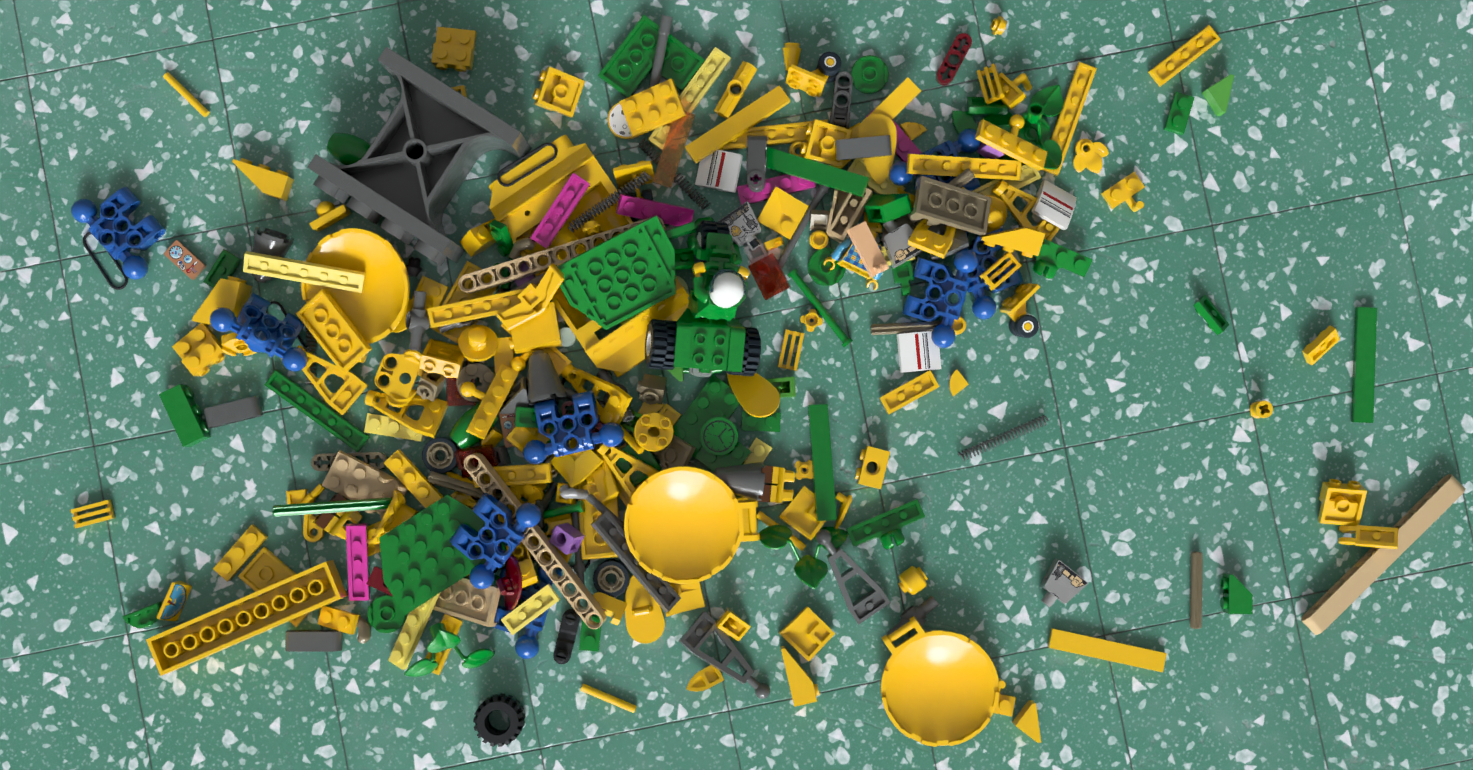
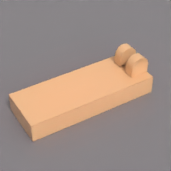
M866 221L847 230L870 278L889 269Z

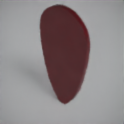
M510 556L507 560L505 577L496 581L500 594L505 595L507 611L513 610L516 607L522 591V575L515 556Z

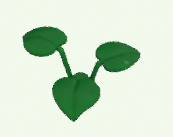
M1060 85L1050 86L1035 93L1031 98L1027 113H1023L1024 119L1026 118L1031 124H1037L1039 145L1035 146L1047 151L1044 164L1045 169H1058L1062 162V151L1058 143L1051 139L1042 143L1041 139L1042 115L1053 117L1058 115L1063 109ZM1007 111V114H989L981 120L984 119L1011 132L1009 120L1013 115Z
M772 525L759 532L761 543L769 549H781L789 543L797 559V563L794 566L795 574L809 587L817 588L828 572L827 564L817 559L821 547L827 550L824 545H817L814 557L805 555L801 559L792 540L789 539L792 536V531L788 527ZM831 526L820 528V530L826 529L831 533V542L836 549L842 546L847 539V532L843 529H835V527Z
M437 623L429 629L432 640L427 645V650L432 653L431 658H423L415 662L404 672V675L420 677L430 674L438 667L437 661H434L435 653L450 648L456 650L461 659L464 660L462 666L468 669L484 665L494 656L495 651L478 649L471 652L468 656H464L457 647L461 641L460 637L447 631L444 623Z

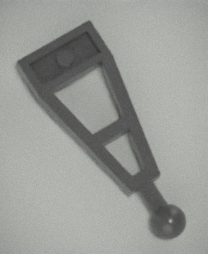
M821 529L817 532L816 541L824 545L828 550L827 559L845 604L858 625L891 603L881 587L840 547L837 549L831 542V533L828 530ZM840 556L851 566L842 574H840L835 562ZM858 573L873 590L852 603L844 582Z
M703 611L679 639V642L693 655L741 684L749 683L755 689V694L758 698H767L770 694L769 686L765 683H759L751 676L754 671L727 634L715 625L716 621ZM713 631L717 633L729 649V653L721 662L699 650L700 646ZM734 657L745 671L742 676L727 667Z

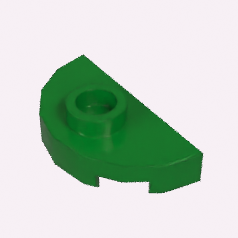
M161 601L122 617L127 624L138 629L150 627L158 621L157 615L162 606Z

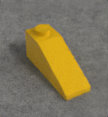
M781 646L794 707L817 702L816 696L820 695L817 684H813L812 679L786 647Z

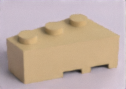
M866 188L863 197L837 189L834 190V198L826 230L829 238L839 243L850 238L847 230L856 226L865 211V204L873 195L872 190Z

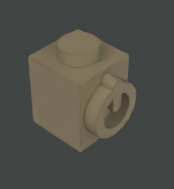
M425 372L420 377L416 393L423 400L428 399L434 402L443 390L446 377L438 373Z
M644 373L643 380H639L637 385V392H640L639 400L652 405L656 403L662 404L667 378Z

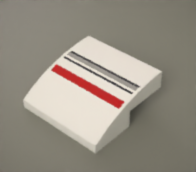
M716 150L700 161L695 185L735 193L743 155Z
M1044 179L1036 194L1037 200L1031 212L1058 228L1066 230L1072 218L1077 197Z
M932 331L897 334L900 373L941 369L940 348L931 339Z

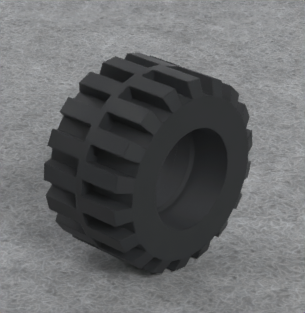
M502 693L500 695H492L476 710V716L473 718V723H475L474 730L478 731V738L482 737L484 739L482 742L485 744L489 742L490 746L498 745V747H502L504 744H510L521 733L525 725L524 719L526 716L523 713V706L518 704L519 701L517 699H512L513 696H505ZM493 710L506 712L510 718L509 728L506 730L495 729L489 721V714Z

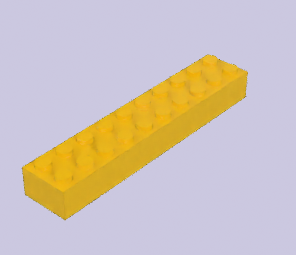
M330 560L150 637L146 641L159 674L162 676L348 595L334 561Z

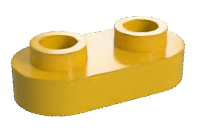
M314 514L304 515L303 536L309 542L321 540L325 533V530L313 523L317 517ZM314 528L318 531L316 536L312 534Z

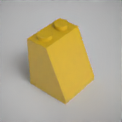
M228 276V279L220 278L193 316L192 321L211 325V313L217 308L222 307L230 309L235 314L237 321L243 306L251 296L252 286L247 285L246 280H241L240 278Z
M549 302L548 309L542 315H537L511 329L512 337L509 338L510 349H514L516 354L562 346L554 302Z

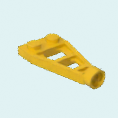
M1000 180L992 189V192L1004 202L1021 227L1025 226L1045 233L1044 239L1049 241L1059 231L1060 228L1044 219H1041L1037 226H1033L1029 222L1027 213L1034 207L1037 200L1036 197L1008 185L1004 180ZM1017 196L1028 203L1022 212H1019L1013 205V201Z
M923 219L911 234L908 245L944 259L953 243L956 228L947 225L946 232L942 236L929 231L928 228L931 225H927V219Z
M299 345L298 348L304 350L308 357L307 365L302 371L324 400L341 415H344L369 385L350 371L342 374L335 364L306 351ZM314 362L326 368V372L320 378H317L310 371V366ZM330 374H335L344 380V384L336 393L330 392L325 385V379Z
M572 364L567 365L563 369L561 376L570 382L578 393L586 392L583 385L588 380L594 384L592 391L595 399L600 390L610 394L604 408L596 399L599 418L604 424L614 422L620 425L633 397L617 385L577 369Z
M373 390L368 391L365 398L366 405L374 407L412 431L432 438L435 437L449 406L447 401L436 398L432 402L428 399L423 400L421 396L415 395L397 413L388 409L390 404L386 400V393H379ZM418 405L424 407L419 420H413L406 415L409 406Z
M602 444L597 449V452L603 456L630 498L636 490L630 481V475L634 471H641L648 475V477L659 472V470L617 447H607ZM609 449H611V453H610V454H606V452H607ZM619 458H624L632 464V467L625 474L616 466V461Z

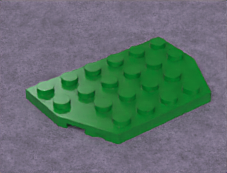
M657 215L557 266L564 274V280L560 288L569 304L584 313L591 320L597 322L605 330L676 294L675 249Z
M450 495L439 499L379 538L384 583L405 615L470 574L472 568L476 565L485 564L487 561L485 558L470 560L449 541L462 523L468 525L476 532H479L486 524L484 520L474 513L473 509ZM487 529V536L493 538L492 531ZM502 543V548L506 550V547ZM475 545V551L481 553V547Z

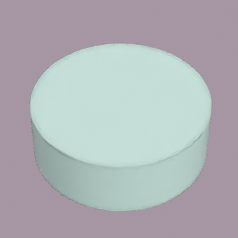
M565 327L559 330L562 346H572L576 341V336L571 329Z

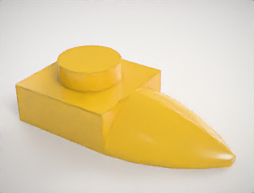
M709 665L698 671L690 679L686 689L695 692L704 691L724 681L720 670Z

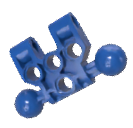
M968 128L959 134L957 141L951 142L948 140L920 153V155H932L936 152L938 156L959 157L957 153L960 151L973 153L978 150L981 141L975 139L977 131ZM904 161L894 163L889 170L891 181L899 186L908 184L913 174H906L907 162ZM918 174L916 180L924 176L943 183H949L956 177L946 176L942 180L939 175ZM973 178L963 187L969 191L979 188L978 178Z
M123 187L100 205V218L97 217V207L91 200L79 199L75 201L71 207L74 219L78 222L89 224V231L115 260L120 259L123 262L122 270L124 274L133 280L145 277L148 272L146 260L141 256H132L130 251L132 249L146 251L165 234L166 229L153 215L145 217L137 224L129 219V215L141 203L130 189ZM115 208V213L109 216L110 210ZM128 223V227L122 231V225ZM112 235V241L107 243V238ZM137 237H140L141 240L139 244L135 245V239Z
M1000 228L987 234L1000 232L1004 230L1003 228ZM981 236L972 241L969 248L977 254L978 265L974 270V275H968L966 281L970 282L967 292H972L975 299L972 311L976 317L985 320L995 314L996 302L990 296L985 295L983 288L992 293H997L1020 284L1024 280L1020 270L1017 269L991 291L989 285H986L985 280L981 279L979 275L987 270L984 266V261L987 260L991 265L997 261L994 252L1002 250L1003 246L995 244V247L984 245V251H979L977 243H984L980 239ZM1015 264L1007 267L995 279L999 280L1010 269H1012L1015 266ZM997 266L987 276L990 277L1000 268Z
M963 249L956 253L954 257V265L957 269L955 278L950 267L919 257L913 276L929 282V286L926 289V298L922 299L907 295L902 314L927 322H932L943 316L941 324L937 325L931 332V339L939 348H947L955 341L956 334L952 326L954 319H959L965 302V296L970 283L966 279L968 273L974 271L978 265L977 254L971 249ZM941 269H944L946 276L941 280L938 277V273ZM935 288H938L940 290V296L938 298H934L933 296V290ZM954 293L959 297L956 304L951 302V296ZM929 307H933L935 311L932 317H929L927 314Z
M252 293L243 306L237 321L235 314L228 308H217L211 313L210 324L216 331L228 332L231 330L238 334L236 339L245 341L250 350L265 352L271 358L274 354L282 358L283 365L290 371H300L307 365L308 357L306 352L301 348L291 347L304 327L303 322L289 312L282 321L271 314H267L266 311L271 302L259 295Z
M592 390L573 394L575 413L573 415H564L561 418L555 399L535 403L539 432L550 438L551 443L544 444L540 440L529 441L523 449V455L528 463L536 465L542 463L547 455L554 454L555 457L594 449L595 444L603 443L607 447H615L623 440V429L619 424L609 422L604 424L599 432H592L600 421L595 395ZM587 415H591L593 418L592 423L589 425L584 423ZM572 419L573 427L566 429L565 424L567 420ZM549 424L554 425V431L551 434L547 433V426ZM576 438L577 446L571 449L569 442L571 439Z
M489 493L482 495L473 507V511L485 521V526L479 532H476L468 525L462 523L449 539L451 544L470 560L482 558L487 560L485 564H479L472 568L469 578L473 587L486 589L492 585L495 578L494 570L496 567L501 568L525 537L524 530L534 527L539 523L541 512L537 505L533 503L520 505L516 511L517 521L513 524L512 512L507 506ZM498 514H502L504 516V523L498 520ZM487 529L492 531L493 538L487 536ZM502 542L508 544V550L502 548ZM475 545L481 547V553L475 551Z
M541 566L538 568V576L541 580L540 586L538 587L536 583L530 585L529 590L522 588L519 599H522L524 602L546 585L550 584L552 587V584H554ZM502 567L500 579L505 577L506 567ZM556 567V573L559 576H562V569ZM498 605L494 619L497 624L494 628L509 632L501 619L513 610L507 611L506 607ZM549 609L525 626L527 628L525 635L517 639L515 650L521 658L531 659L537 655L539 642L536 636L538 631L543 630Z

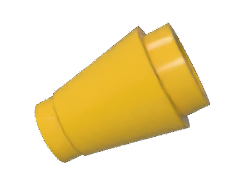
M784 43V48L782 49L785 71H788L790 64L798 66L801 48L799 43Z

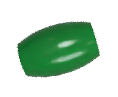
M335 132L328 141L327 151L342 164L351 165L364 157L371 144L355 135Z
M480 404L465 412L457 420L449 433L454 442L462 449H467L482 440L466 432ZM496 416V418H495V420H494V422H493V424H492L490 430L488 431V433L492 430V428H493L494 425L496 424V422H497V420H498V416Z

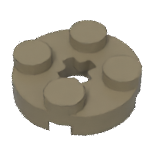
M483 364L467 365L461 369L458 378H456L457 390L461 397L467 401L479 402L482 400L474 396H463L460 387L464 382H471V379L475 380L477 377L481 385L476 386V389L486 393L495 377L494 373Z

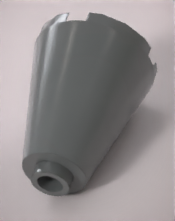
M255 227L253 252L285 258L294 239L291 237L288 240L286 239V234L265 228V231H259L260 227ZM252 274V276L255 277L256 281L262 283H266V281H271V279L273 278L269 276Z
M544 350L532 352L533 355L529 357L528 404L535 405L539 401L555 399L557 402L565 399L564 397H567V393L549 354L544 353Z
M757 462L716 468L715 472H711L723 480L735 495L761 501L759 495H763L765 473H761V468H765L764 463Z

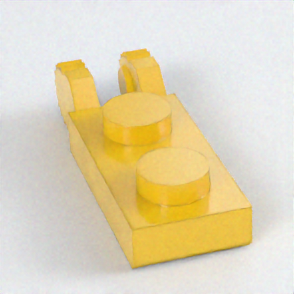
M1364 525L1339 527V532L1356 533L1355 538L1340 537L1338 541L1340 544L1398 549V528Z

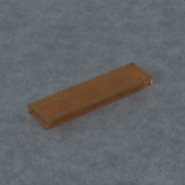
M685 111L686 116L672 121L652 181L653 183L668 188L672 187L695 114Z

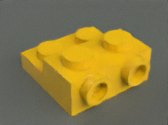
M437 27L436 42L433 44L432 64L440 70H447V68H455L459 72L472 70L476 31Z
M549 66L546 70H542L538 80L541 81L539 88L534 90L532 99H535L534 104L572 118L585 81Z
M815 119L806 126L805 134L808 137L807 141L802 143L800 153L803 154V158L842 168L844 160H836L835 140L849 139L852 130Z
M202 323L172 346L190 373L198 377L206 375L210 371L209 368L213 364L223 361L225 359L224 355H226L222 351V343L208 326Z
M429 339L422 353L419 369H423L427 373L442 374L446 378H458L465 357L460 352L458 345Z
M1329 479V482H1323L1319 497L1321 507L1318 521L1323 524L1359 525L1367 490L1360 482L1350 480L1348 484L1342 483L1337 479Z

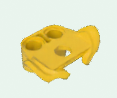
M407 349L403 354H387L383 357L374 380L375 384L387 394L386 400L393 407L406 406L416 395L417 390H412L417 376L421 377L424 374V370L419 369L422 354L416 350ZM391 357H394L397 361L396 366L390 368L388 365V360ZM403 373H408L411 376V381L408 384H403L400 381V376ZM384 375L389 377V383L386 386L381 384V378Z
M393 490L394 496L372 539L368 540L367 543H380L379 538L419 513L405 504L406 500L399 490Z

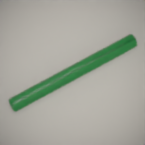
M392 498L274 505L273 515L277 517L387 509Z

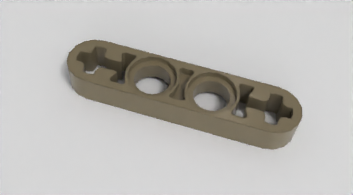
M382 452L347 453L355 458L362 456L365 463L377 469H384L386 467L384 462L388 457ZM337 453L316 454L311 459L312 468L316 471H329L330 464L332 465ZM378 455L380 459H383V463H380V466H378V463H369V459H377ZM320 457L322 460H330V464H323L321 468L316 462L320 460Z

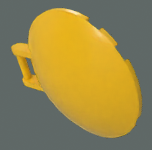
M342 229L320 240L313 252H310L306 262L365 272L363 291L359 293L301 282L303 300L307 303L321 289H326L368 344L383 339L397 327L408 305L409 278L400 254L385 238L365 229ZM367 354L359 362L364 363Z
M677 466L661 470L642 482L630 498L624 519L627 545L630 552L647 572L662 578L664 581L689 584L706 580L720 570H723L730 563L740 542L760 540V534L757 533L756 515L758 500L738 501L733 491L723 480L704 469ZM742 508H748L750 533H744Z
M913 616L909 619V622L891 634L881 637L892 653L885 665L881 679V696L885 711L891 722L901 733L908 738L921 742V744L934 747L961 744L980 733L990 722L991 716L995 708H997L999 700L997 671L989 655L972 639L952 631L934 630L925 632L916 617ZM911 629H916L917 634L895 647L893 641Z

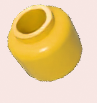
M910 566L899 575L901 582L898 585L904 593L908 591L911 595H915L927 586L926 580L928 578L920 567Z

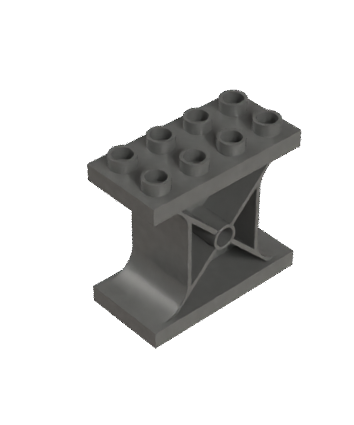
M386 47L378 61L396 81L400 82L402 90L401 99L364 157L358 162L344 166L335 165L315 154L307 168L318 174L313 185L343 204L349 196H352L346 206L376 225L382 216L385 217L380 227L407 245L411 243L414 237L418 238L413 248L440 266H442L446 258L458 263L465 250L451 241L443 229L442 217L446 207L480 156L489 151L503 150L521 158L530 152L531 147L520 131Z

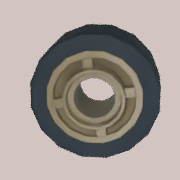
M447 437L431 439L425 444L422 451L424 465L430 471L436 473L453 471L461 459L459 446L454 440ZM440 450H443L446 454L445 459L442 461L437 457Z
M611 559L604 561L594 571V587L598 592L611 597L621 595L630 583L629 569L619 560ZM609 573L616 575L617 581L615 583L607 581Z

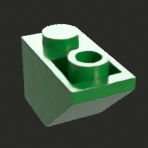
M873 194L864 206L869 223H886L912 212L909 194Z
M1223 573V578L1220 580V586L1223 589L1220 606L1223 612L1228 614H1253L1252 593L1233 574Z

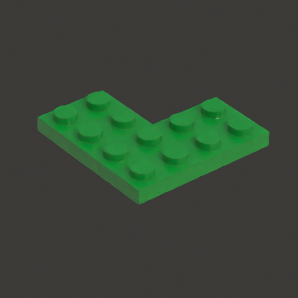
M643 15L598 74V77L626 98L632 96L653 68L659 36V25ZM669 34L661 77L666 80L672 78L676 88L683 92L705 62V59Z
M712 375L673 427V434L694 446L696 449L692 456L714 472L716 468L742 465L752 453L740 442L737 443L732 452L724 456L712 455L702 447L700 431L703 425L709 419L715 417L729 419L740 405L731 387L715 375Z

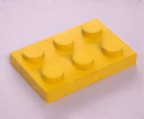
M672 78L619 101L634 138L686 116Z

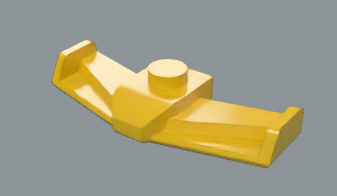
M554 263L550 264L538 286L534 283L529 284L517 296L522 302L498 314L499 320L510 331L535 316L542 315L548 309L549 302L563 282L564 274Z
M594 448L593 450L604 462L585 480L588 484L593 480L595 481L603 505H607L617 498L619 491L609 465L603 456L597 452V449Z

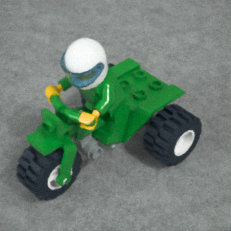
M702 220L697 228L695 238L691 239L692 244L690 245V249L694 252L695 264L692 270L695 278H693V289H691L690 297H688V308L677 321L652 319L650 321L645 339V361L647 367L652 369L673 370L674 367L689 368V373L698 377H709L712 374V370L727 371L729 375L754 376L758 369L761 355L759 331L757 328L744 327L734 319L737 306L745 300L747 282L745 280L750 272L743 266L738 267L733 264L736 260L737 252L733 247L732 235H730L727 223Z

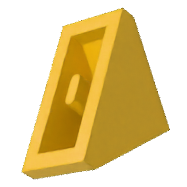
M730 608L724 611L715 624L738 642L751 627Z
M1028 700L1012 723L1034 741L1041 743L1036 703L1033 700Z

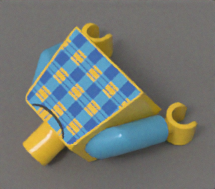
M870 230L875 239L877 233L873 230ZM851 238L840 243L832 252L831 257H827L824 260V265L828 261L833 263L830 270L834 269L835 261H838V265L867 278L865 282L867 288L872 282L875 283L873 290L878 288L877 280L880 279L883 272L870 278ZM877 244L878 247H879V249H880V251H881V250H882V246L879 245V244Z

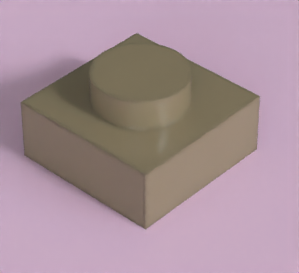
M811 210L810 230L826 231L830 211Z

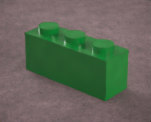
M179 384L159 394L183 447H191L211 437L209 434L210 428H208L207 422L203 421L201 416L202 410L193 399L194 393L189 386Z

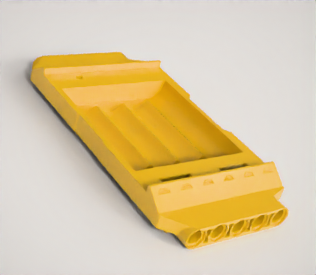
M563 135L552 142L558 150L557 156L553 161L509 187L502 186L498 179L489 185V189L492 192L489 208L497 221L507 225L513 245L520 239L532 236L573 173L590 183V186L548 249L586 238L584 236L585 232L582 231L584 228L582 225L581 228L577 226L578 230L572 232L568 228L570 227L569 222L573 224L572 220L576 221V218L579 219V215L582 216V213L585 214V211L589 213L588 209L592 210V207L595 208V204L598 205V202L601 203V200H604V198L608 199V195L611 197V193L614 194V191L618 193L585 143L574 146L568 136ZM547 145L501 176V181L509 184L554 156V148ZM617 200L616 204L613 203V206L609 204L610 208H607V210L603 209V213L600 211V215L597 214V217L593 215L594 219H591V221H598L601 224L603 232L633 223L629 216L616 213ZM598 239L595 242V246L601 244L604 240ZM535 242L533 250H523L520 255L524 257L547 249ZM579 245L576 253L581 254L585 252L586 246ZM560 251L558 253V259H566L567 252ZM541 257L539 260L540 266L547 265L548 257ZM675 276V295L620 322L621 327L600 341L594 332L602 327L584 313L572 307L560 286L554 294L552 301L595 366L613 371L618 378L645 360V339L650 321L652 319L677 321L688 308L689 295Z

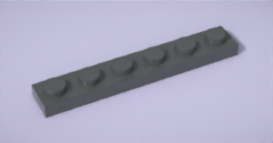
M607 510L603 511L593 521L592 527L665 612H669L681 597L667 581L652 573L650 574L639 564L627 545L625 531Z

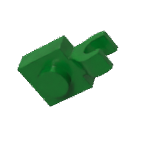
M911 260L904 262L894 269L891 265L894 284L900 283L902 296L910 295L909 281L914 280Z

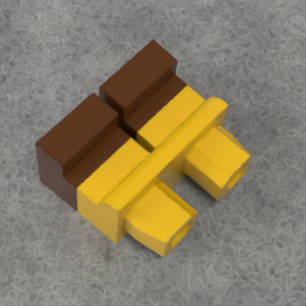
M765 465V468H761V473H765V483L777 485L764 484L763 495H759L761 501L758 502L782 503V501H792L794 490L783 488L784 482L795 481V472L785 470L782 467Z
M335 493L329 502L346 501V499L339 493ZM358 511L335 512V515L332 513H321L313 523L332 536L336 535L345 540L346 527L343 526L345 522L349 520L353 524H357L362 516Z

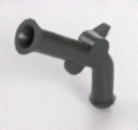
M555 482L549 483V488L542 500L537 499L535 505L538 506L541 512V519L537 524L541 530L546 527L543 515L544 510L548 509V503L557 490L558 484Z

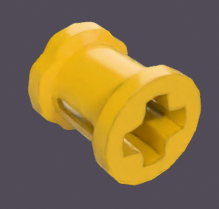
M1257 401L1250 405L1249 411L1254 418H1267L1273 413V406L1268 401Z

